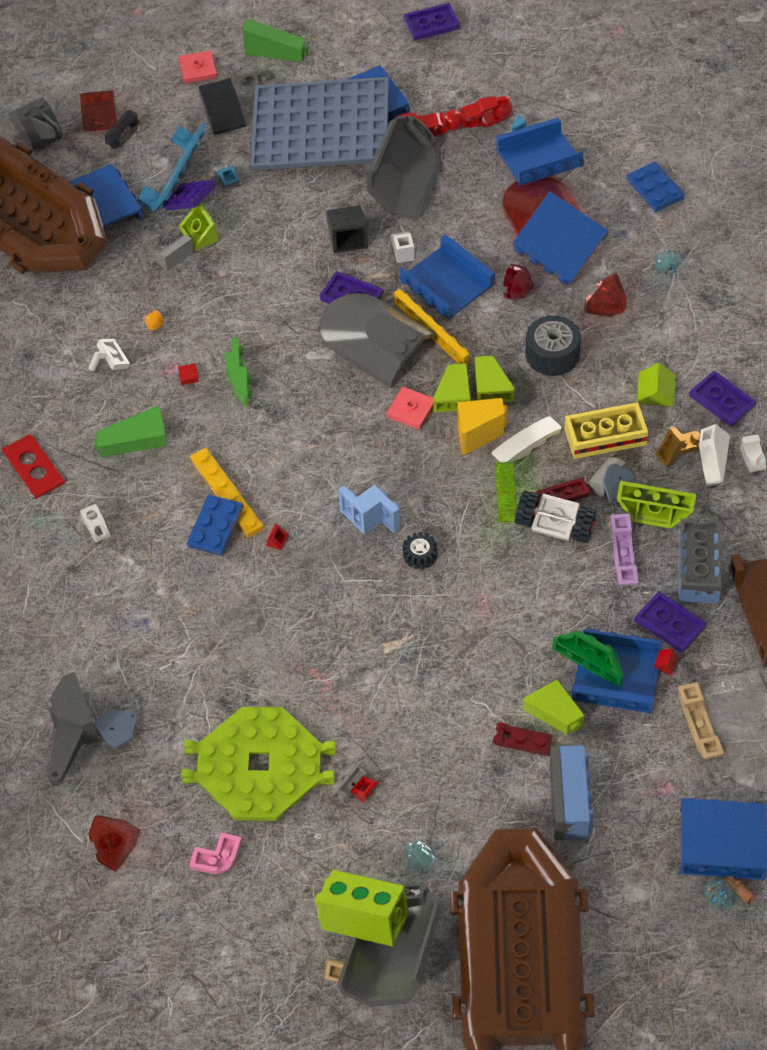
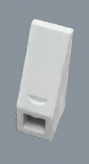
M717 424L702 429L699 440L705 482L708 487L723 482L730 435Z

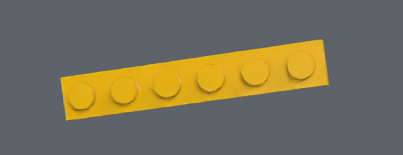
M401 289L395 291V304L409 318L435 333L434 341L457 363H466V366H469L470 354L468 350L464 347L462 348L454 337L448 335L445 329L439 326L431 315H427L419 304H415L407 293H404Z
M204 448L191 455L192 463L217 497L240 502L244 505L237 525L245 536L250 538L263 531V524L208 449Z

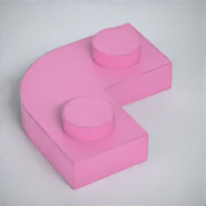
M221 833L216 851L195 847L189 864L190 869L210 874L226 872L236 861L242 838Z

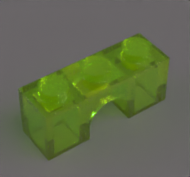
M514 462L495 463L494 467L498 523L515 522L517 499Z

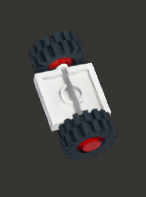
M525 490L522 492L518 508L516 509L515 524L526 527L532 526V531L566 541H569L571 533H573V540L583 543L589 542L596 520V510L583 506L580 507L579 503L547 494H542L539 504V494Z

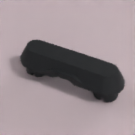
M127 110L104 135L105 144L110 145L111 149H116L120 145L118 138L122 135L124 129L127 126L136 127L139 124L138 114L132 110Z

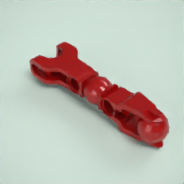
M493 96L479 98L473 104L460 107L459 111L449 110L445 114L440 112L423 116L405 113L402 116L411 115L419 119L436 137L447 133V129L456 131L462 125L464 129L477 126L486 128L500 123L501 120L511 117L513 105L510 102V96Z

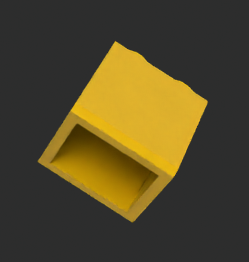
M502 398L457 403V425L462 455L504 435V427H507L506 416H508L507 405H503Z

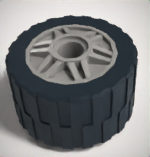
M548 315L532 322L526 332L525 346L526 361L530 367L546 376L564 375L576 367V364L579 362L581 333L577 325L566 317L558 315Z

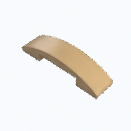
M698 682L679 686L678 692L686 721L702 758L706 760L724 755L717 735L715 736L705 710L704 698Z

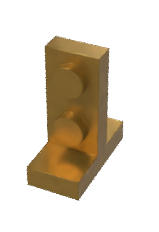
M676 427L670 428L657 450L656 456L665 467L672 466L678 455L700 450V433L693 431L681 434Z

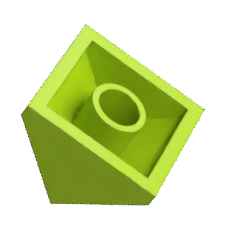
M200 202L197 207L189 212L179 226L183 234L192 239L194 250L201 249L218 241L216 224Z
M659 362L640 371L638 376V404L674 406L676 374Z

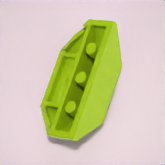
M620 481L617 501L625 512L630 514L632 522L670 529L680 523L681 519H685L693 514L696 494L626 481Z

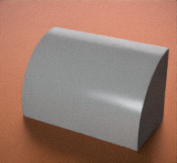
M186 235L182 236L155 256L156 262L166 271H169L194 253L192 239Z
M615 457L607 458L588 481L587 486L589 490L605 498L607 493L603 484V477L606 468L612 463L625 468L626 462Z

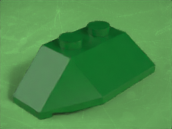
M573 631L554 637L552 650L616 687H622L623 673L617 651L613 647L605 645L594 636L587 635L581 631Z

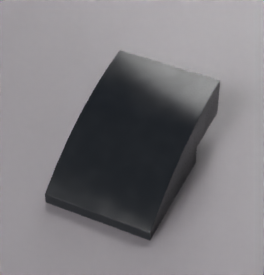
M231 78L198 86L205 114L214 135L246 127Z

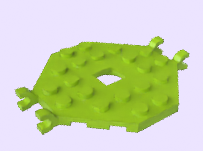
M241 707L200 742L184 739L185 754L198 753L197 772L190 769H182L181 777L183 778V784L198 783L221 807L223 806L235 821H277L283 816L285 811L301 801L304 795L312 788L315 789L319 784L334 785V770H326L320 773L321 755H336L335 741H326L321 744L283 707ZM252 754H268L269 771L249 770V756Z

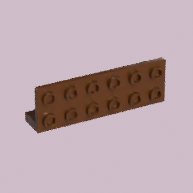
M739 554L731 555L729 569L763 667H767V559L745 562L741 561Z

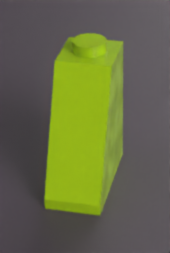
M493 356L475 357L477 401L502 398L503 402H513L514 387Z
M456 363L447 366L433 397V413L457 411L458 402L470 401L466 363Z
M557 679L523 698L524 711L566 735L572 731L580 730L584 724V714Z

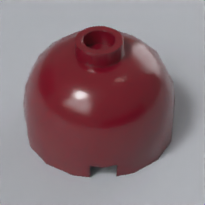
M510 264L511 268H507L503 287L507 288V293L503 292V296L505 299L520 300L533 289L534 280H532L527 268L517 264Z

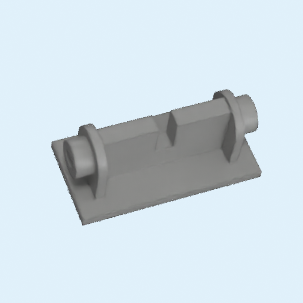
M359 761L357 764L352 763L345 770L347 775L343 780L339 778L332 786L334 791L330 794L331 796L337 793L339 795L337 798L341 802L349 800L352 796L350 790L354 787L351 783L356 784L362 776L368 777V769L359 766L362 761Z

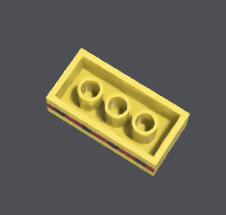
M638 402L565 416L564 430L574 459L647 445L648 430Z

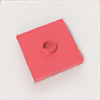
M211 51L179 56L184 83L217 78Z
M402 386L387 411L386 417L420 430L433 408V398Z

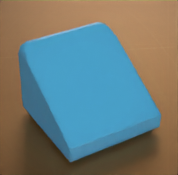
M518 115L511 126V132L526 127V120L521 115Z
M234 165L218 170L216 173L223 187L240 181Z

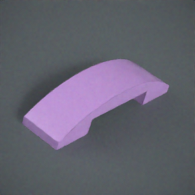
M630 514L610 515L613 555L618 585H638Z

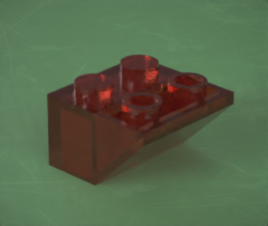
M114 90L80 93L84 132L108 130L117 122Z

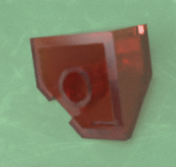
M617 273L602 279L596 285L598 289L593 295L589 294L585 298L584 311L589 314L613 317L626 310L627 297Z
M96 815L88 835L90 841L94 842L97 850L95 855L98 862L116 872L134 849L141 829L122 819Z

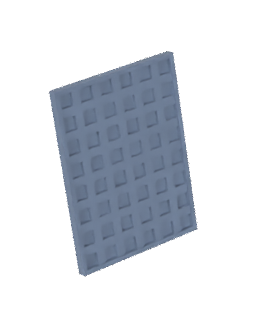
M377 77L255 85L251 169L263 170L372 163L388 128L389 78Z

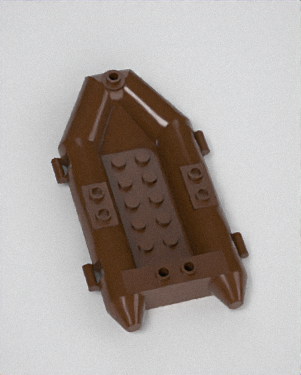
M0 136V250L12 258L9 265L21 274H24L27 270L33 273L86 271L108 246L96 200L92 197L94 190L82 182L75 186L31 157L32 149L21 142H17L15 146Z
M537 828L495 829L458 883V891L450 892V914H459L461 996L452 997L453 1020H462V1042L467 1050H493L495 1046L554 1045L557 1050H582L587 1040L586 1017L593 1018L595 1016L593 994H584L580 912L589 911L588 890L579 889L578 879ZM578 895L580 900V906L575 905V898L578 897ZM459 898L464 901V907L460 909ZM584 999L585 1012L581 1010L580 1002H582ZM461 1002L466 1005V1013L461 1014Z

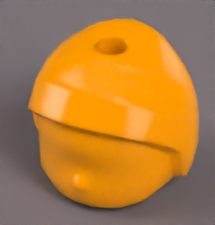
M154 310L145 316V323L150 331L157 330L164 325V318L158 310Z

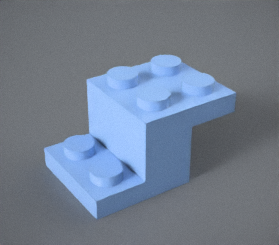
M373 485L358 497L345 486L338 490L340 511L364 535L380 523H383L394 534L400 530V508L396 502H392L387 498L386 493L382 489L379 490Z

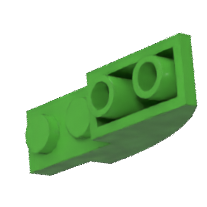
M239 337L231 338L232 352L224 353L228 380L235 395L246 407L249 406V399H252V388L248 387V384H252L251 373L247 372V366H244L243 359H240L244 352L243 345H239Z

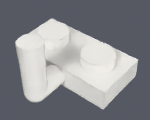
M115 339L98 340L97 347L100 352L94 353L89 370L95 371L100 359H106L112 370L128 369L130 363Z

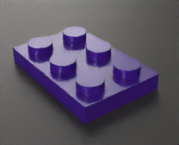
M450 2L403 14L404 21L414 41L460 29V22Z
M214 180L182 183L177 187L178 190L171 194L163 207L166 211L195 208L217 184Z
M336 271L319 297L320 301L328 304L339 297L355 293L371 295L380 300L384 290Z
M715 370L689 392L691 398L730 427L756 406L754 399Z
M660 591L642 608L634 620L682 654L706 628L707 624Z

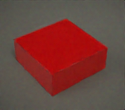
M195 363L178 366L181 385L199 382Z

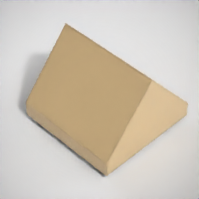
M328 958L324 979L338 982L344 962Z

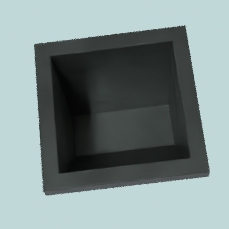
M361 205L326 210L327 224L334 253L368 248L367 222Z

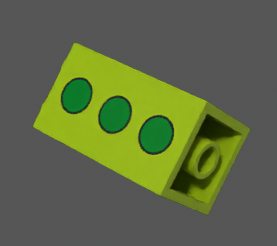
M332 870L330 876L325 879L323 889L317 894L315 899L321 930L392 947L409 915L405 887L403 885Z

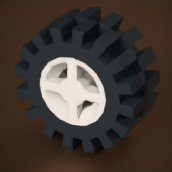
M419 532V535L413 533V537L409 535L407 540H404L403 559L405 563H408L410 567L414 565V569H418V566H421L422 570L425 565L427 568L431 567L430 563L434 564L435 559L437 560L436 540L434 541V537L431 536L429 538L428 533L423 536V532Z

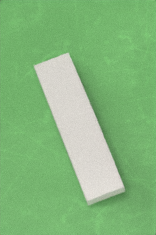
M548 416L505 441L492 451V455L503 465H507L530 455L532 449L545 444L547 438L560 433L562 427Z

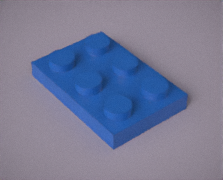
M656 161L627 174L626 179L654 212L684 199L685 194Z
M208 494L186 543L187 546L223 556L244 505L240 502Z

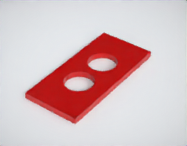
M31 433L1 449L35 499L65 484L64 479ZM26 453H32L36 456V460L28 465L22 464L20 458ZM41 467L46 470V475L41 479H34L30 476L31 471L35 468Z

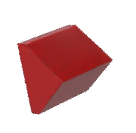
M275 523L267 539L266 546L282 550L289 534Z
M659 650L654 668L673 675L678 659L674 650Z
M362 776L350 792L364 803L376 789L378 782Z

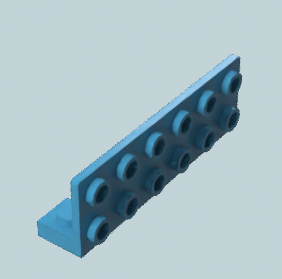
M205 122L202 123L194 134L180 125L177 127L171 141L185 150L161 193L158 194L145 186L136 200L153 212L158 207L161 208L164 205L165 201L172 194V188H175L179 176L186 169V163L188 164L192 158V152L198 147L199 139L201 140L206 132L204 130Z

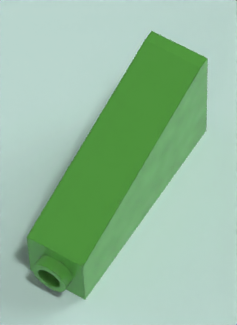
M246 19L242 30L246 55L303 62L304 56L308 54L305 38L251 19Z
M160 405L97 431V439L94 440L95 450L100 451L101 457L167 446Z

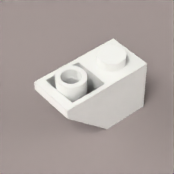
M411 233L391 234L390 238L397 263L415 260Z

